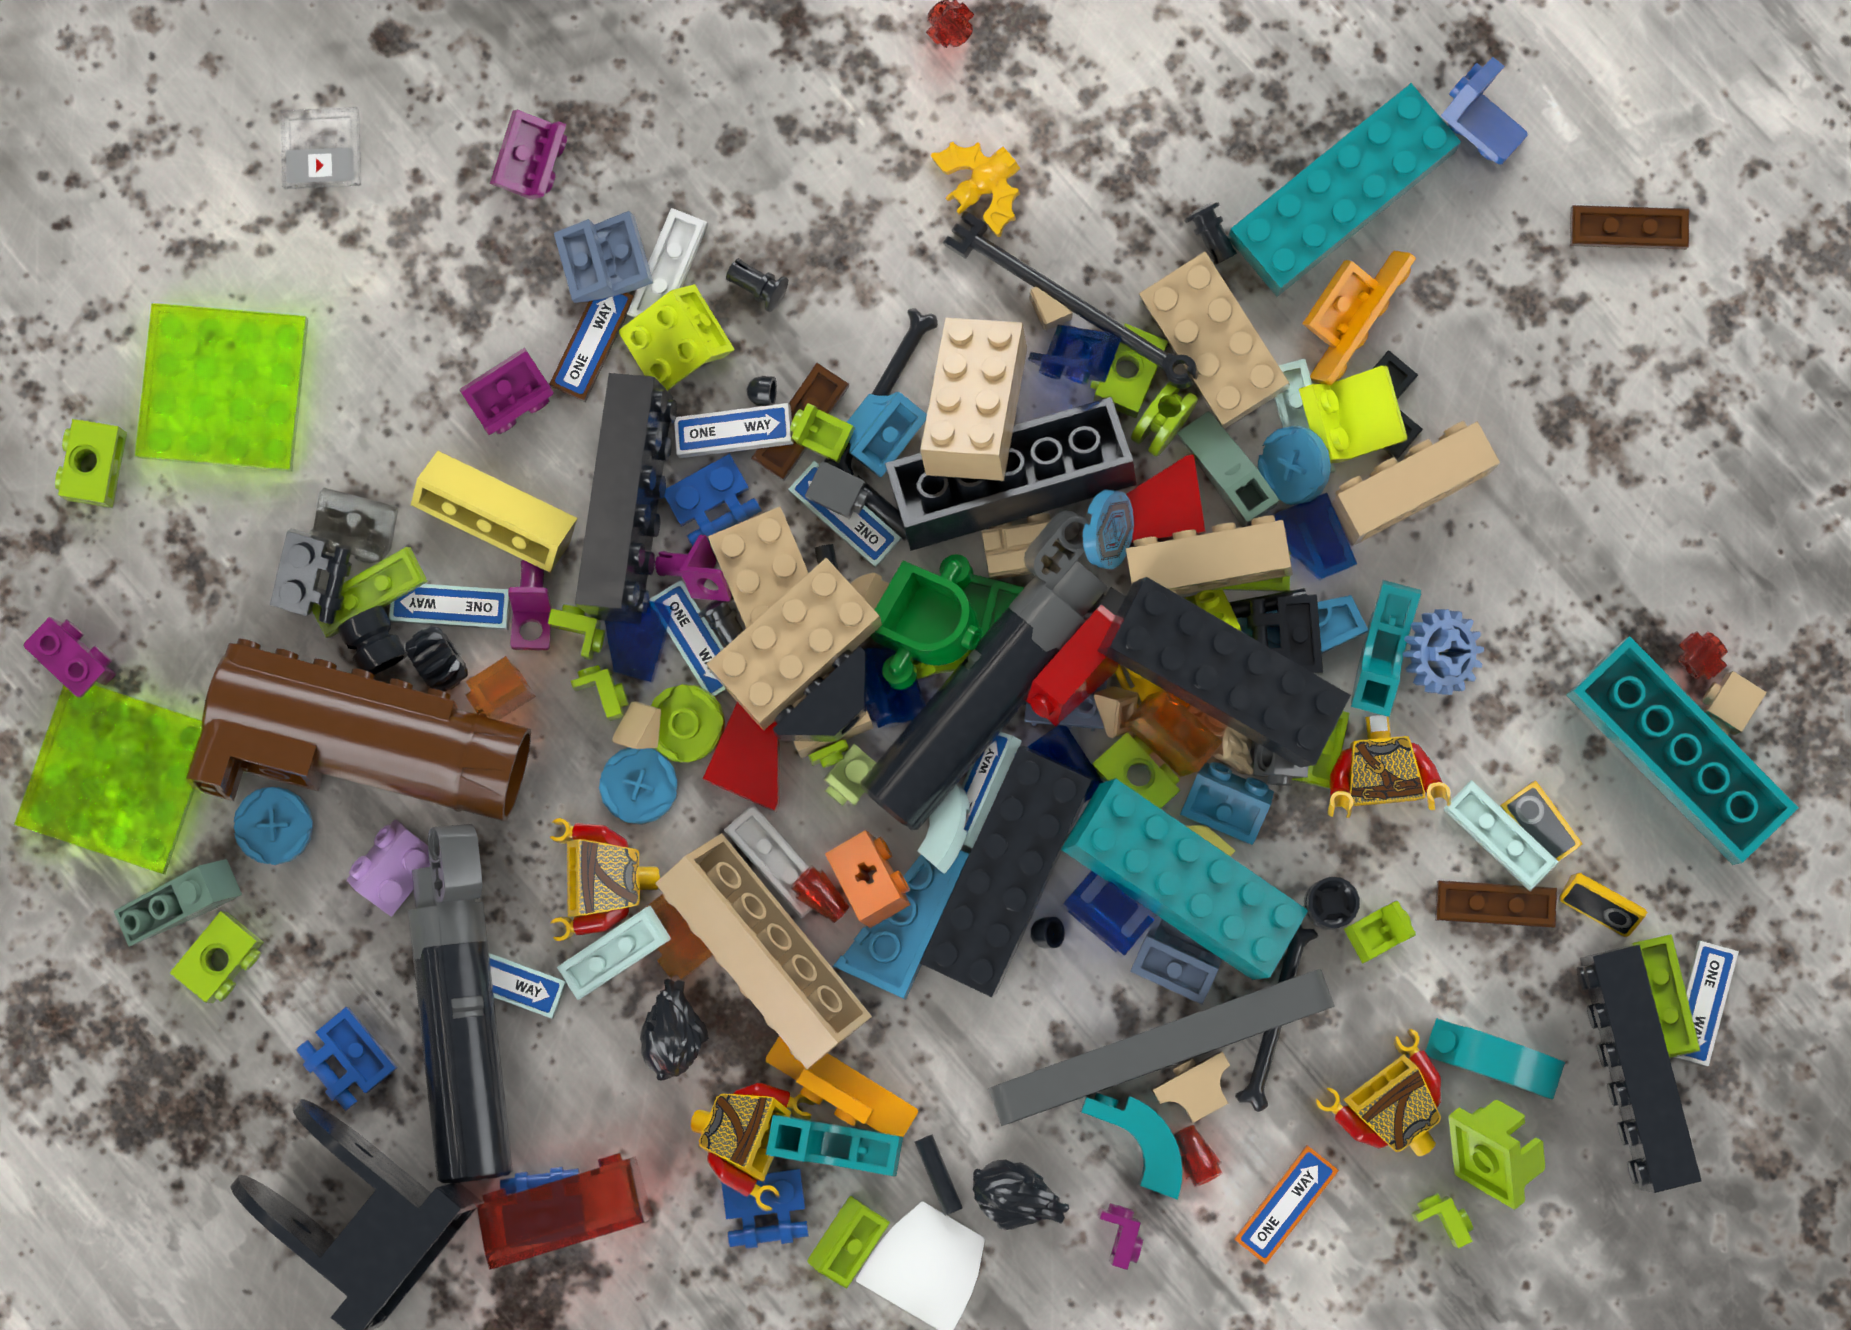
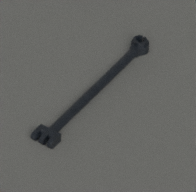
M965 211L960 218L970 225L971 229L967 230L957 223L952 229L953 233L963 239L961 243L949 236L943 241L946 247L965 259L974 249L1031 286L1038 287L1078 316L1159 366L1166 372L1168 381L1174 387L1185 389L1194 385L1186 372L1181 375L1174 373V368L1178 364H1185L1188 366V373L1194 379H1197V366L1191 357L1182 354L1174 356L1166 353L984 238L983 234L988 229L986 223L969 212Z

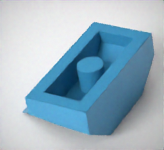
M900 392L889 396L868 394L847 421V423L855 427L850 439V454L878 477H882L887 471L885 463L896 460L924 424L927 414Z

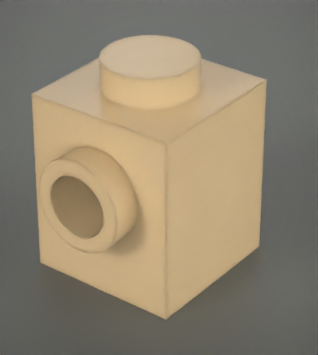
M1732 671L1723 677L1720 684L1713 682L1701 700V702L1706 704L1703 711L1727 735L1729 733L1736 735L1744 730L1767 692Z

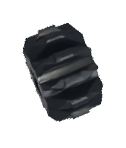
M431 625L414 634L413 638L405 643L407 656L431 689L444 692L452 690L468 676L466 663L461 658L454 644L440 628Z

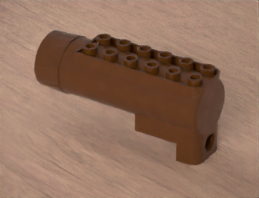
M239 638L237 644H228L226 653L213 674L207 692L202 716V729L185 779L195 790L234 802L242 774L246 772L319 792L325 774L454 809L456 812L466 811L503 822L508 820L515 806L528 762L531 745L530 728L488 718L483 713L477 714L459 710L455 701L450 700L451 695L441 690L428 689L427 693L412 690L413 685L403 680L392 678L389 683L374 680L375 675L365 670L353 668L351 673L336 670V664L323 659L315 658L313 663L298 660V654L285 649L277 648L275 653L260 650V644L247 639Z

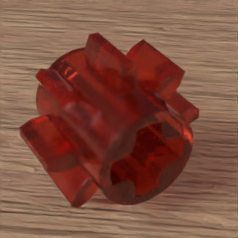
M942 0L936 3L928 12L927 20L932 26L928 28L926 33L937 45L941 43L944 48H947L949 44L951 47H958L964 44L972 35L973 25L969 20L973 18L974 13L964 2Z
M1698 631L1694 634L1691 633L1678 645L1684 651L1678 657V661L1685 671L1695 679H1699L1703 675L1707 679L1714 678L1727 666L1722 660L1728 653L1725 645L1717 636L1709 631L1703 636Z

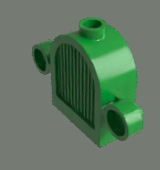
M959 554L946 557L940 564V576L904 560L901 562L875 608V611L880 616L882 625L870 635L874 642L896 651L895 655L885 661L882 668L883 676L891 687L901 690L910 687L917 677L916 667L912 663L914 660L933 666L946 665L960 659L969 650H974L979 644L982 629L978 628L976 612L962 590L972 581L974 574L973 568L966 557Z

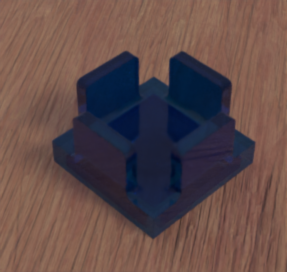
M1091 871L1061 907L1122 958L1152 924L1154 919L1147 915L1133 933L1126 937L1121 932V929L1137 911L1138 904L1112 882H1108L1090 903L1085 902L1081 895L1098 876Z

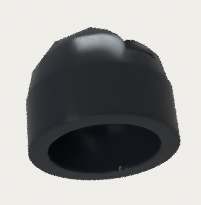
M759 376L752 379L746 389L750 401L756 406L774 405L777 395L776 378L774 376Z
M1057 917L1040 918L1030 928V937L1041 948H1058L1064 941V925Z

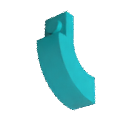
M1386 580L1382 581L1361 651L1351 707L1390 717L1400 683L1403 652H1405L1407 645L1404 638L1409 636L1411 631V624L1413 623L1421 597L1420 589Z
M1438 1018L1435 1020L1425 1050L1431 1059L1483 1075L1551 1100L1554 1099L1565 1065L1564 1061L1539 1051Z
M1096 1092L1094 1100L1085 1097L1080 1112L1124 1128L1138 1142L1143 1155V1171L1139 1185L1178 1200L1182 1184V1160L1176 1139L1165 1121L1148 1105L1131 1096L1127 1097L1123 1110L1116 1108L1119 1100Z
M773 1115L766 1155L897 1176L903 1137L844 1125Z

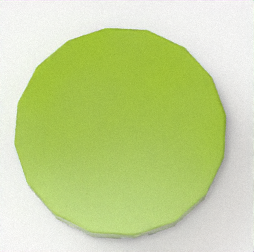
M681 684L665 689L654 698L651 706L661 709L658 748H655L659 753L671 761L689 763L707 757L716 749L724 732L725 718L720 703L712 693L700 686Z

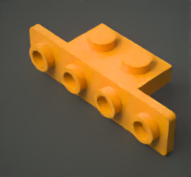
M1393 251L1374 279L1353 261H1343L1302 323L1329 345L1310 374L1311 380L1315 383L1331 386L1344 375L1347 369V362L1355 350L1359 349L1366 342L1369 329L1375 320L1387 310L1390 304V297L1396 288L1409 277L1411 273L1410 267L1416 260L1415 256L1409 252Z
M779 1036L766 1057L767 1063L803 1086L800 1094L818 1105L824 1099L836 1106L837 1108L833 1114L852 1126L858 1120L880 1133L904 1137L918 1114L916 1107L829 1053L806 1069L801 1061L791 1054L788 1045Z

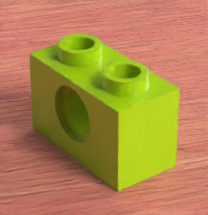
M1124 324L1125 327L1163 351L1166 350L1167 340L1129 324ZM1111 336L1105 350L1106 353L1111 354L1106 369L1098 366L1090 388L1096 390L1093 401L1111 397L1116 411L1137 418L1158 366ZM1122 361H1130L1136 365L1138 373L1132 378H1123L1117 373L1116 366Z
M72 419L71 428L65 430L62 440V449L66 451L63 467L59 466L55 477V488L59 490L58 496L67 501L113 508L127 432L119 426ZM89 454H95L97 457L96 466L89 472H83L81 469L83 458Z
M1126 732L1091 765L1105 782L1116 778L1160 809L1181 791L1176 786L1180 779L1165 763L1159 767L1149 756L1153 749L1139 734L1133 738ZM1135 765L1145 767L1149 772V782L1144 786L1131 784L1127 777L1129 768Z
M220 911L170 971V974L205 1003H214L217 999L222 1002L235 988L236 983L232 980L242 968L248 971L260 958L262 953L258 949L264 942L231 914ZM218 949L225 950L229 957L228 965L221 971H217L211 962L212 955Z

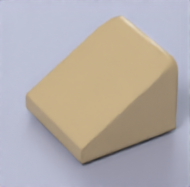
M1038 287L1031 289L1029 299L1043 330L1048 331L1072 320L1073 312Z
M1110 687L1094 693L1095 703L1108 737L1114 738L1134 730L1138 693L1118 687Z
M636 701L631 702L613 735L612 742L633 749L658 748L661 709Z

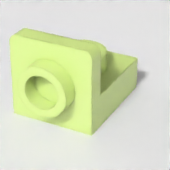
M852 744L843 755L844 759L836 763L823 778L829 784L825 792L842 806L847 801L852 805L858 803L859 798L865 792L861 788V780L876 764L858 746Z

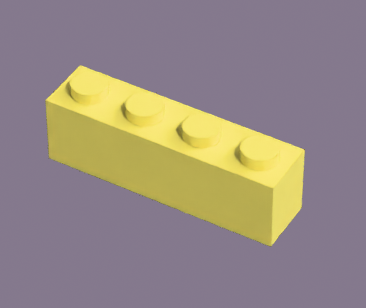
M440 451L435 453L417 478L411 506L550 573L569 546L577 522L576 517Z

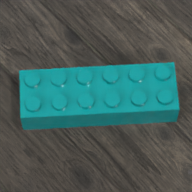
M1410 83L1230 229L1228 238L1275 296L1278 297L1456 153L1461 141L1415 86Z
M1630 636L1621 641L1566 694L1592 723L1732 865L1743 863L1799 808Z
M1116 778L1099 784L1061 848L1063 852L1252 980L1271 977L1308 912L1299 903Z

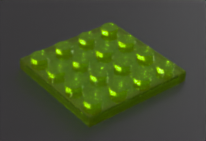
M152 303L135 457L138 459L292 472L309 319L306 316Z
M63 685L14 825L161 874H166L195 791L185 779L200 736L202 720L93 685L83 697L79 698Z

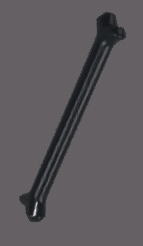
M916 308L907 311L910 318V328L873 390L872 395L888 396L922 336L927 331L937 328L938 320L936 315L932 313L922 315ZM849 441L839 463L829 458H826L824 462L854 476L851 468L853 456L850 454L851 444Z
M1300 924L1288 945L1278 983L1296 977L1304 947L1309 941L1318 937L1315 929H1304ZM1282 1026L1263 1033L1250 1083L1243 1091L1235 1094L1236 1099L1240 1103H1250L1257 1112L1263 1111L1268 1107L1264 1088Z

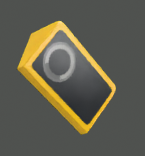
M1537 781L1531 782L1500 805L1510 817L1557 861H1560L1583 845Z
M1581 873L1570 876L1559 896V900L1565 905L1623 937L1631 935L1648 913L1647 909Z

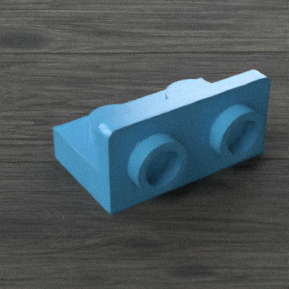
M1202 761L1180 815L1253 845L1271 806L1274 791L1269 789L1268 785L1259 779L1251 777L1245 779L1233 774L1230 768L1221 763L1211 762L1209 764Z

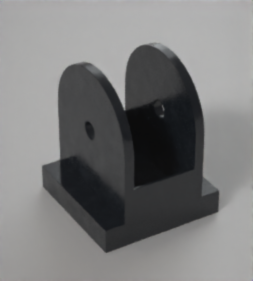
M301 1099L293 1108V1113L299 1122L333 1155L376 1189L339 1236L334 1238L291 1202L253 1178L239 1175L230 1188L237 1200L260 1224L347 1296L330 1317L344 1330H374L383 1325L482 1201L461 1183L440 1186L431 1193L347 1124L320 1106Z

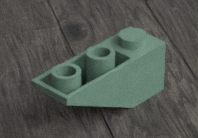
M1209 411L1177 432L1181 441L1191 455L1194 454V459L1242 527L1249 526L1251 519L1262 517L1277 506L1279 499L1259 470Z
M224 859L199 865L114 910V913L130 947L210 912L241 896L242 893L228 860Z

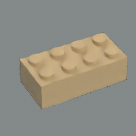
M1206 251L1139 293L1141 301L1175 354L1187 355L1196 363L1198 370L1197 379H1194L1189 373L1188 375L1224 429L1290 388L1289 381ZM1182 364L1183 367L1185 368V370L1187 371L1188 366L1185 365V364Z
M945 318L920 448L926 475L1004 481L1027 354L1023 322Z
M1461 421L1443 432L1444 435L1438 438L1439 441L1432 445L1430 439H1427L1409 449V453L1404 456V460L1397 463L1395 457L1376 466L1374 468L1375 471L1369 474L1370 478L1362 481L1359 475L1340 485V489L1335 492L1336 497L1330 507L1351 546L1370 538L1488 476L1500 464V461L1478 421L1469 426L1466 425L1465 421Z
M1274 515L1251 519L1252 526L1236 528L1235 523H1224L1212 526V533L1198 535L1196 530H1185L1173 533V540L1164 542L1157 541V537L1134 540V547L1126 548L1131 582L1133 584L1134 581L1148 577L1178 595H1185L1203 590H1213L1291 576L1293 572L1283 520L1275 521Z
M825 558L706 665L715 678L744 710L765 730L774 722L777 715L790 704L793 705L804 695L805 689L818 677L823 678L834 668L832 666L842 653L848 649L851 651L855 650L882 625L878 613L833 564Z

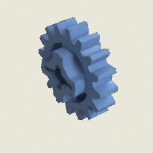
M1435 609L1434 613L1421 614L1423 622H1413L1411 624L1415 632L1414 636H1405L1404 638L1411 645L1410 650L1403 652V657L1411 658V664L1406 667V672L1417 673L1413 683L1425 686V692L1452 695L1453 691H1464V681L1474 682L1476 679L1472 672L1473 667L1482 668V663L1476 659V655L1484 652V647L1476 646L1475 642L1479 639L1481 633L1479 631H1470L1474 621L1472 619H1462V612ZM1448 649V652H1443L1441 655L1438 654L1439 652Z

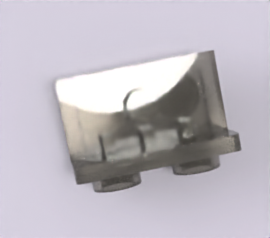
M323 488L319 493L314 527L309 534L329 539L326 553H335L336 545L340 544L351 547V555H354V558L358 561L365 563L381 562L391 551L399 507Z

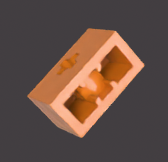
M864 830L825 853L858 920L864 925L872 928L911 905L905 894L910 891V888L899 870L894 872L889 864L888 859L892 857V853L881 836L876 839V837ZM873 870L875 871L872 875L874 882L869 884L867 883L870 880L868 873Z

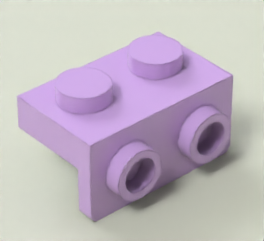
M395 819L390 825L384 826L378 832L374 845L369 852L354 862L347 882L355 891L392 917L414 889L412 870L430 867L428 844Z

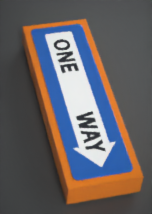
M1306 1145L1237 1233L1234 1240L1266 1265L1339 1170Z

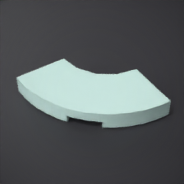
M959 783L954 786L929 816L930 825L926 838L917 850L944 874L957 858L967 831L964 830L966 814L970 813V805L967 794Z

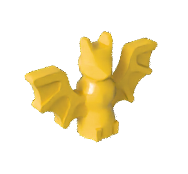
M950 142V146L945 150L931 153L933 161L946 175L964 169L972 170L971 178L962 181L955 190L945 197L947 201L956 199L961 205L956 211L958 215L963 213L969 206L976 204L983 194H993L991 205L984 213L983 219L997 237H1001L1004 227L1010 221L1016 220L1012 206L1020 192L1018 188H1013L1007 183L1008 178L1021 170L1015 159L1004 146L998 149L991 157H986L982 153L979 142L967 148Z

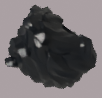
M668 978L664 980L665 989L657 995L656 1003L652 1006L651 1012L647 1013L640 1033L643 1060L657 1074L656 1078L660 1081L679 1077L680 1074L686 1072L697 1058L701 1044L709 1039L705 1023L700 1020L684 995L685 982L678 979L675 982Z
M1006 1159L996 1160L986 1165L982 1170L975 1169L973 1172L972 1190L974 1192V1199L984 1214L997 1223L999 1229L1013 1230L1046 1219L1053 1220L1059 1224H1062L1065 1216L1063 1213L1069 1210V1204L1059 1202L1060 1197L1052 1192L1044 1183L1043 1177L1022 1162L1013 1163Z

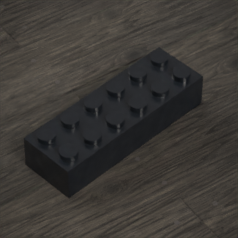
M609 373L575 599L576 606L592 618L600 621L641 624L642 614H646L649 608L650 596L649 591L646 590L648 575L653 574L655 567V554L651 550L653 537L659 535L661 525L660 515L657 514L659 499L664 498L666 491V478L662 475L664 461H668L671 455V439L668 438L670 423L675 422L677 415L676 400H673L674 397L653 376Z
M1111 397L1014 425L1004 481L926 475L921 453L885 463L910 551L1094 498L1103 490L1118 491L1137 485L1133 458Z
M1148 577L1133 582L1097 650L1300 768L1316 765L1351 696Z
M1024 745L1019 746L920 964L989 997L997 994L1060 857L1061 848L1071 833L1095 778Z
M1640 945L1625 946L1581 957L1582 966L1577 967V975L1582 990L1588 989L1592 1005L1587 1006V1014L1592 1028H1598L1602 1041L1601 1044H1597V1052L1602 1067L1609 1068L1612 1082L1607 1083V1090L1613 1107L1619 1106L1622 1121L1617 1122V1128L1622 1144L1629 1145L1632 1160L1628 1161L1627 1165L1632 1183L1634 1185L1639 1184L1640 1190L1657 1193L1702 1182Z

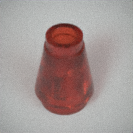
M813 865L807 868L791 886V889L796 893V899L829 919L832 923L837 922L850 907L823 869L818 871Z
M1190 1125L1174 1134L1179 1147L1186 1180L1191 1179L1194 1187L1206 1184L1223 1174L1219 1166L1222 1163L1200 1132L1197 1131L1195 1125Z

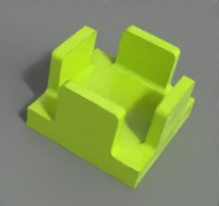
M1494 1100L1485 1108H1478L1472 1114L1459 1107L1449 1115L1455 1175L1510 1208L1517 1209L1525 1202V1186L1545 1170L1543 1141L1535 1137L1521 1148L1520 1141L1510 1135L1525 1124V1115L1499 1100Z

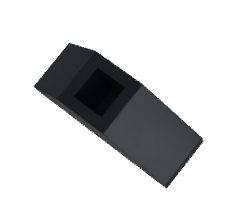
M860 646L853 653L850 649L842 653L832 665L835 670L825 680L821 677L815 679L803 692L806 696L805 699L796 707L792 704L788 705L777 715L774 720L777 725L772 730L780 741L838 742L866 715L867 656Z

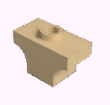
M1222 1051L1198 1064L1192 1058L1173 1068L1172 1070L1176 1076L1154 1087L1151 1091L1159 1104L1175 1102L1181 1105L1190 1121L1194 1123L1229 1104L1222 1093L1220 1080L1223 1072L1230 1064Z

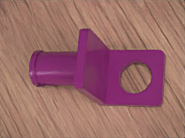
M706 535L698 536L688 554L660 551L658 553L659 556L656 557L655 561L656 573L659 576L682 577L691 598L730 601L732 594L723 572L719 569H713L716 564V558ZM710 579L716 583L718 590H710L704 587L706 580Z
M522 560L520 565V587H509L508 589L513 611L510 646L513 650L546 651L550 648L551 626L548 624L552 605L548 589L543 588L544 569ZM528 622H536L541 625L542 634L535 640H525L520 635L521 627Z

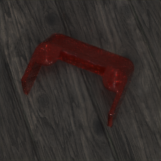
M621 1153L598 1159L599 1168L508 1196L505 1188L482 1195L484 1203L478 1204L476 1207L484 1254L489 1270L626 1229L653 1218L636 1156L623 1160Z

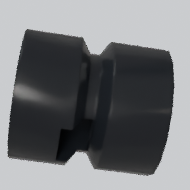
M376 606L346 620L337 628L348 649H356L352 659L357 669L368 671L374 675L393 667L407 657V652L398 635L388 633L391 629V621L383 606Z
M1327 877L1315 882L1307 890L1303 907L1308 910L1306 916L1314 926L1321 929L1334 930L1348 925L1356 917L1360 908V898L1356 888L1349 881L1341 877Z

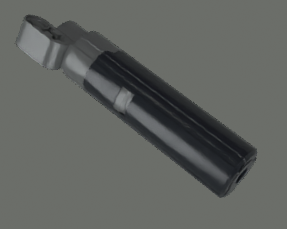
M1067 510L1059 512L1029 545L1025 552L1024 562L1026 568L1035 576L981 638L977 647L959 664L861 780V788L868 796L910 830H918L1014 717L1018 709L1027 700L1033 680L1085 623L1084 615L1108 588L1077 561L1084 553L1083 528L1085 524H1090L1087 519L1077 513ZM1072 522H1078V534L1073 539L1066 540L1064 536L1066 527ZM1057 542L1065 547V549L1061 552L1059 548L1052 544ZM1044 555L1048 556L1051 561L1048 567H1045L1043 562L1040 561Z
M472 824L432 827L428 833L430 867L412 870L416 909L409 910L408 917L437 1180L443 1184L499 1178L509 1175L513 1171L484 904L483 902H475V899L480 898L483 887L478 838Z

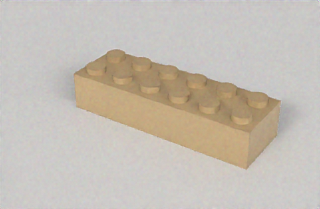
M781 506L708 536L746 628L808 574ZM833 668L822 679L825 680L835 670V668ZM803 695L793 706L796 707L806 696ZM867 710L866 715L839 741L847 740L874 728ZM793 741L801 759L836 743Z
M722 833L684 856L655 883L663 892L666 901L677 909L688 923L693 934L704 942L712 952L715 961L726 969L738 984L741 993L752 1001L764 1016L767 1025L779 1034L788 1045L791 1054L801 1061L806 1069L837 1047L872 1017Z

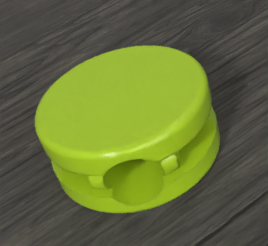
M1170 382L1156 396L1131 434V439L1139 445L1151 431L1155 432L1157 435L1148 449V452L1155 457L1159 456L1174 439L1198 402V398L1191 392L1182 399L1178 395L1180 388L1174 387Z

